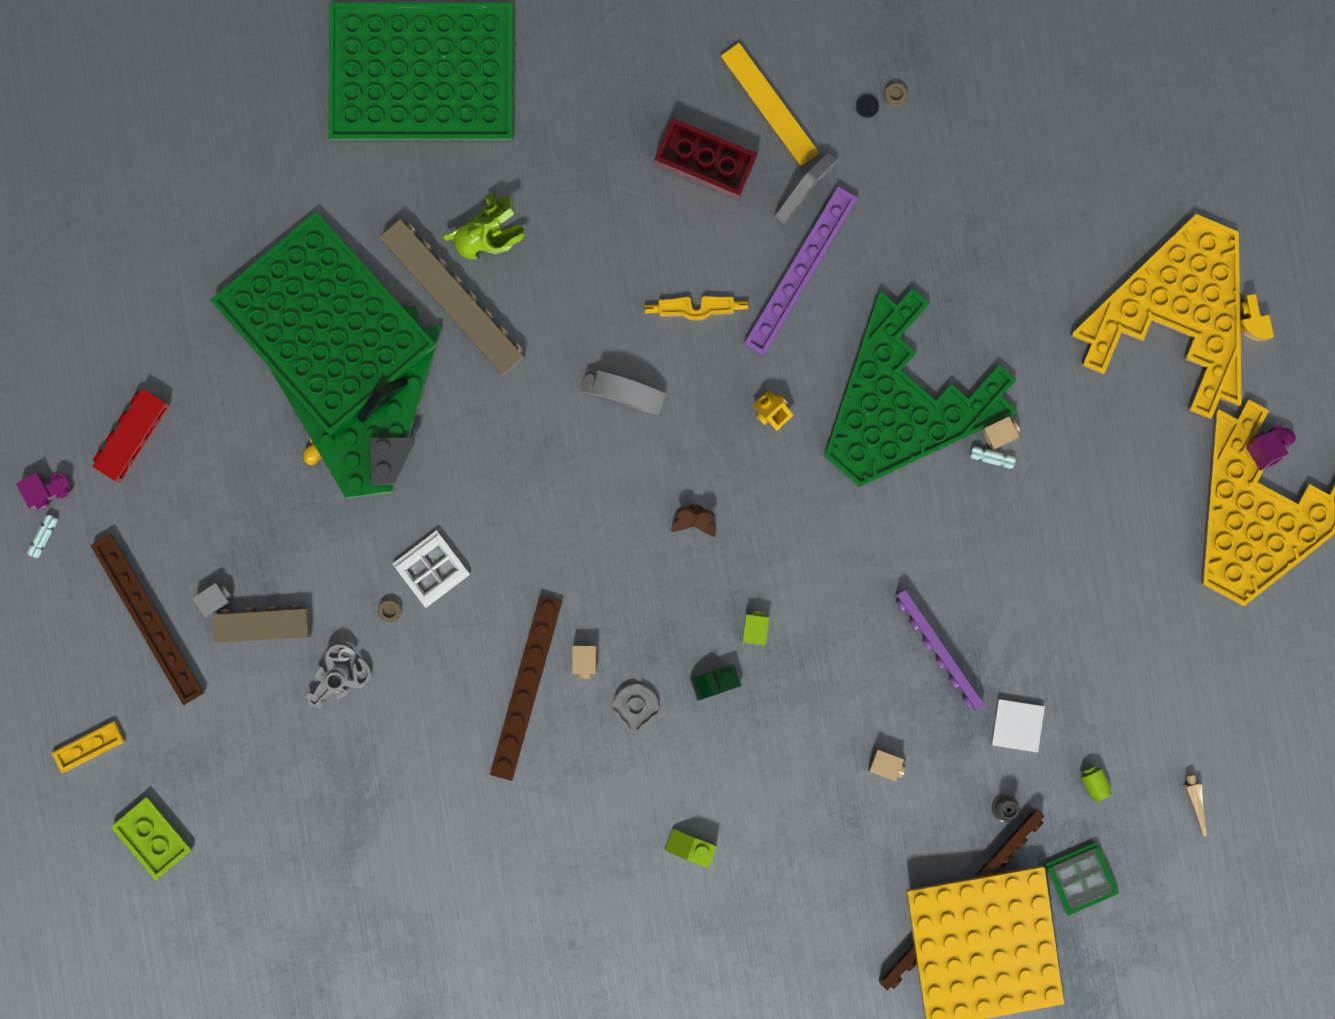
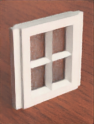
M437 530L393 563L396 570L425 608L470 575Z

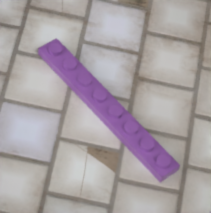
M837 187L745 341V346L762 356L765 355L857 201V197Z

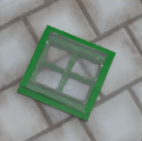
M1097 842L1045 863L1067 916L1119 894Z

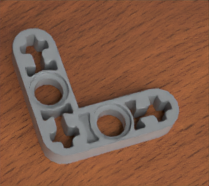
M828 152L802 178L777 212L775 218L782 224H785L810 190L830 171L838 159Z

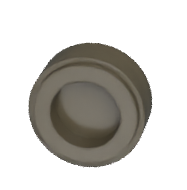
M891 83L884 92V99L890 106H901L907 99V89L901 83Z
M385 600L378 607V615L384 622H395L402 613L400 604L395 600Z

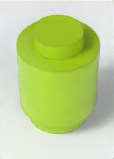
M1093 765L1083 770L1084 774L1080 778L1089 797L1093 798L1094 802L1101 801L1111 795V786L1102 767L1096 768V765Z

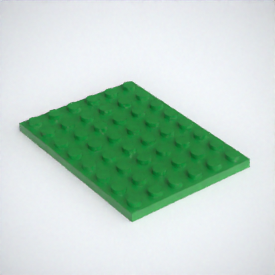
M329 3V141H513V3Z
M316 211L210 300L330 437L361 411L376 389L398 380L437 347L433 340Z

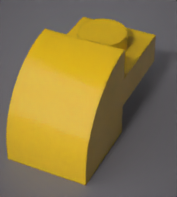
M1256 294L1247 295L1242 298L1240 309L1246 319L1240 321L1241 332L1247 338L1254 341H1267L1274 338L1270 315L1260 316Z

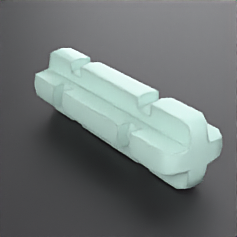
M973 446L970 452L972 459H982L983 462L998 466L1003 465V467L1009 469L1014 467L1016 461L1014 456H1004L1003 453L989 449L982 450L978 446Z
M50 514L45 515L42 520L43 525L39 526L32 540L33 544L27 549L28 555L34 558L40 556L41 548L46 545L52 533L51 529L55 527L58 521L56 517Z

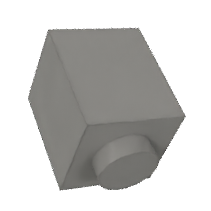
M219 583L211 585L192 598L205 618H210L219 610L232 603L229 599L232 596L225 585L221 586Z

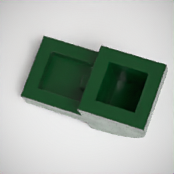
M734 664L690 679L697 701L741 686Z

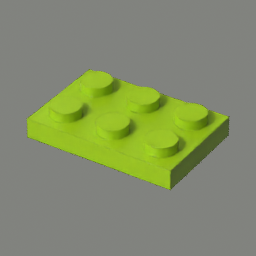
M149 797L144 798L111 826L112 830L155 881L193 850Z

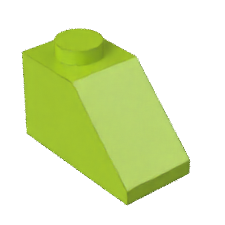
M673 828L665 851L709 868L717 844Z

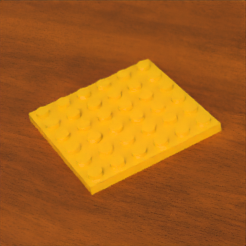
M1044 866L1029 867L906 890L925 1019H987L1064 1004Z

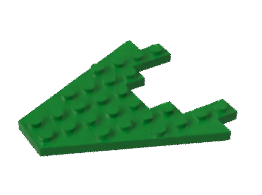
M913 288L898 305L882 291L878 294L824 456L858 487L1017 413V410L1002 398L1016 379L1000 365L995 368L969 399L954 385L950 384L942 395L935 400L902 371L916 352L902 341L900 337L930 304Z
M404 307L406 312L419 325L417 307ZM441 326L423 327L424 332L437 346L441 334ZM436 347L400 377L404 378L408 383L405 388L365 422L362 423L357 418V414L331 437L271 370L346 499L393 493L395 484L371 485L370 438L410 437Z

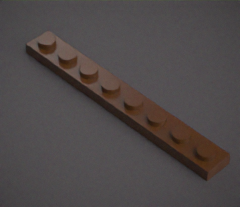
M109 534L90 545L181 703L186 705L205 694L113 534Z
M541 595L539 597L490 775L513 781L562 601Z

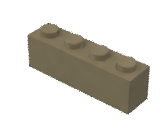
M289 605V610H280L279 606L265 607L266 611L256 612V608H243L242 613H233V609L219 610L218 615H213L214 643L311 637L309 609H303V605Z

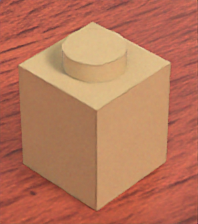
M1007 417L984 428L982 432L990 449L993 451L1018 439L1020 429L1015 420L1011 421L1010 417Z
M572 646V674H577V679H591V674H596V646Z
M876 749L868 771L897 781L898 777L902 778L906 765L903 764L904 759Z

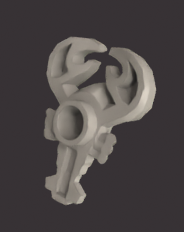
M336 643L330 645L325 650L324 661L327 670L325 671L323 667H319L314 678L320 682L314 693L307 692L305 695L308 699L307 702L312 707L321 708V700L327 698L332 693L337 699L346 696L349 691L344 689L343 686L361 688L369 682L371 676L370 667L361 657L357 658L361 665L360 669L357 668V663L354 662L352 665V677H349V669L346 664H335V661L342 662L350 659L349 656L342 655L343 652L355 655L354 650L346 644Z

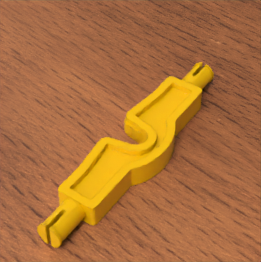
M703 296L701 298V308L698 311L693 310L690 297L659 300V304H644L645 314L659 313L660 317L682 316L692 321L704 320L711 315L734 314V310H748V300L734 301L733 297Z

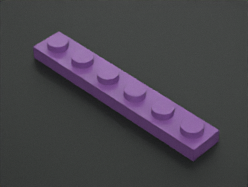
M906 590L895 595L898 598L895 603L902 613L906 611L911 617L909 623L915 632L920 630L924 636L922 642L928 651L933 649L937 655L935 661L942 671L945 669L951 675L948 680L955 690L959 688L964 694L962 700L968 709L973 707L977 711L985 706Z

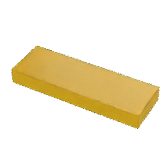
M112 721L51 754L62 774L126 741L116 721Z

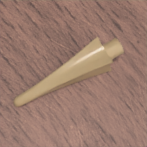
M1189 774L1186 776L1188 784L1183 786L1195 812L1202 836L1207 837L1202 783L1196 780L1195 774Z

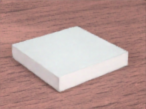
M998 699L991 745L1038 752L1045 706Z

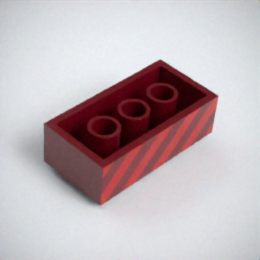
M672 118L654 159V165L739 200L756 162L758 153Z

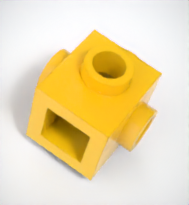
M769 390L752 405L757 411L755 417L764 426L768 423L776 431L793 416L786 406L788 402L779 393L775 396Z

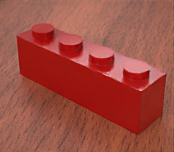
M143 388L140 392L137 391L130 401L132 403L128 411L125 410L118 419L120 424L115 431L112 430L105 440L107 442L103 450L100 449L93 458L95 463L92 467L118 483H121L170 406Z

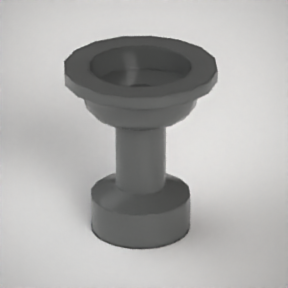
M1010 795L998 796L992 803V813L1000 822H1011L1019 814V804Z

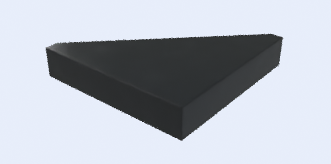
M400 378L376 389L359 412L357 418L362 423L365 422L408 385L407 381L404 378Z

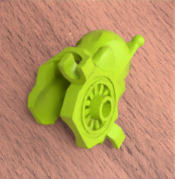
M494 192L486 195L487 205L483 206L478 214L469 218L468 222L462 224L458 229L450 233H444L442 236L443 240H453L458 254L469 260L479 259V251H486L494 255L508 251L525 236V229L521 225L501 229L500 227L501 223L514 214L512 206L514 202L510 196L496 200Z

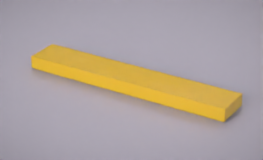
M736 44L720 56L722 61L800 168L820 154L741 44Z

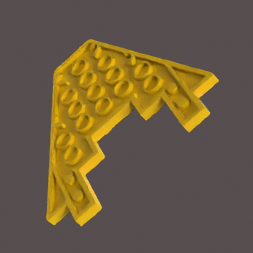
M1195 214L1071 334V337L1090 344L1082 366L1102 375L1105 374L1121 333L1143 341L1151 321L1193 338L1185 360L1206 368L1188 411L1210 420L1219 399L1238 407L1241 406L1239 232Z
M1249 399L1244 404L1237 419L1219 409L1215 413L1202 585L1241 606L1247 605L1335 534V482L1329 494L1307 484L1298 503L1258 483L1264 470L1260 471L1246 447L1253 442L1252 437L1259 431L1269 410Z

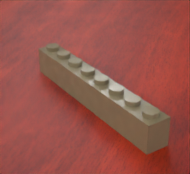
M401 219L398 220L380 236L382 242L503 377L506 376L524 360V356L521 354L524 352L522 347L516 341L511 343L506 336L509 333L501 324L496 326L491 321L493 315L485 306L481 309L475 303L478 300L477 297L470 290L465 292L460 286L463 283L454 272L451 275L447 272L445 267L448 265L439 255L435 258L429 252L432 247L424 238L419 240L414 235L417 232L416 229L408 221L404 224Z

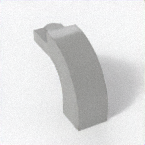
M587 369L580 389L584 393L611 399L642 412L658 416L666 393L642 383L604 371Z

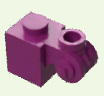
M1280 424L1269 430L1267 434L1264 431L1252 437L1253 442L1246 448L1260 471L1278 464L1289 454L1287 448L1295 442L1296 435L1291 429L1282 428Z
M34 473L16 483L28 508L37 509L38 511L50 505L49 501L55 499V497L59 500L70 494V479L61 473L53 474L49 485H47L42 474Z

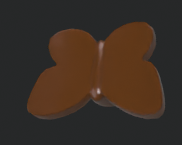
M700 505L681 507L677 510V518H675L671 528L672 532L693 527L715 537L716 528L713 522L714 513L712 511L704 509Z

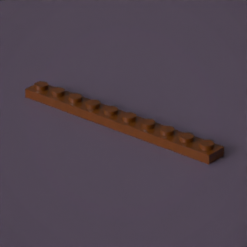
M1034 809L972 878L996 874L995 871L1000 865L1002 867L1006 866L1012 859L1010 854L1016 848L1018 850L1021 849L1028 841L1026 836L1031 831L1035 833L1042 826L1044 815L1037 809ZM914 943L879 981L887 991L890 987L892 989L896 988L902 981L900 976L906 970L910 972L916 966Z

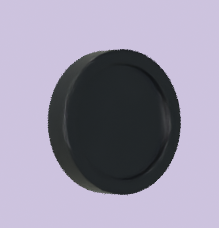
M872 95L861 96L856 103V111L863 118H872L879 110L878 100Z

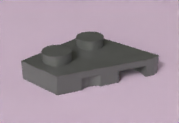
M370 438L371 485L395 484L415 444V438Z

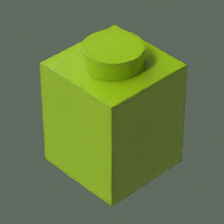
M751 611V615L746 614L742 638L743 643L766 645L769 617H765V612Z

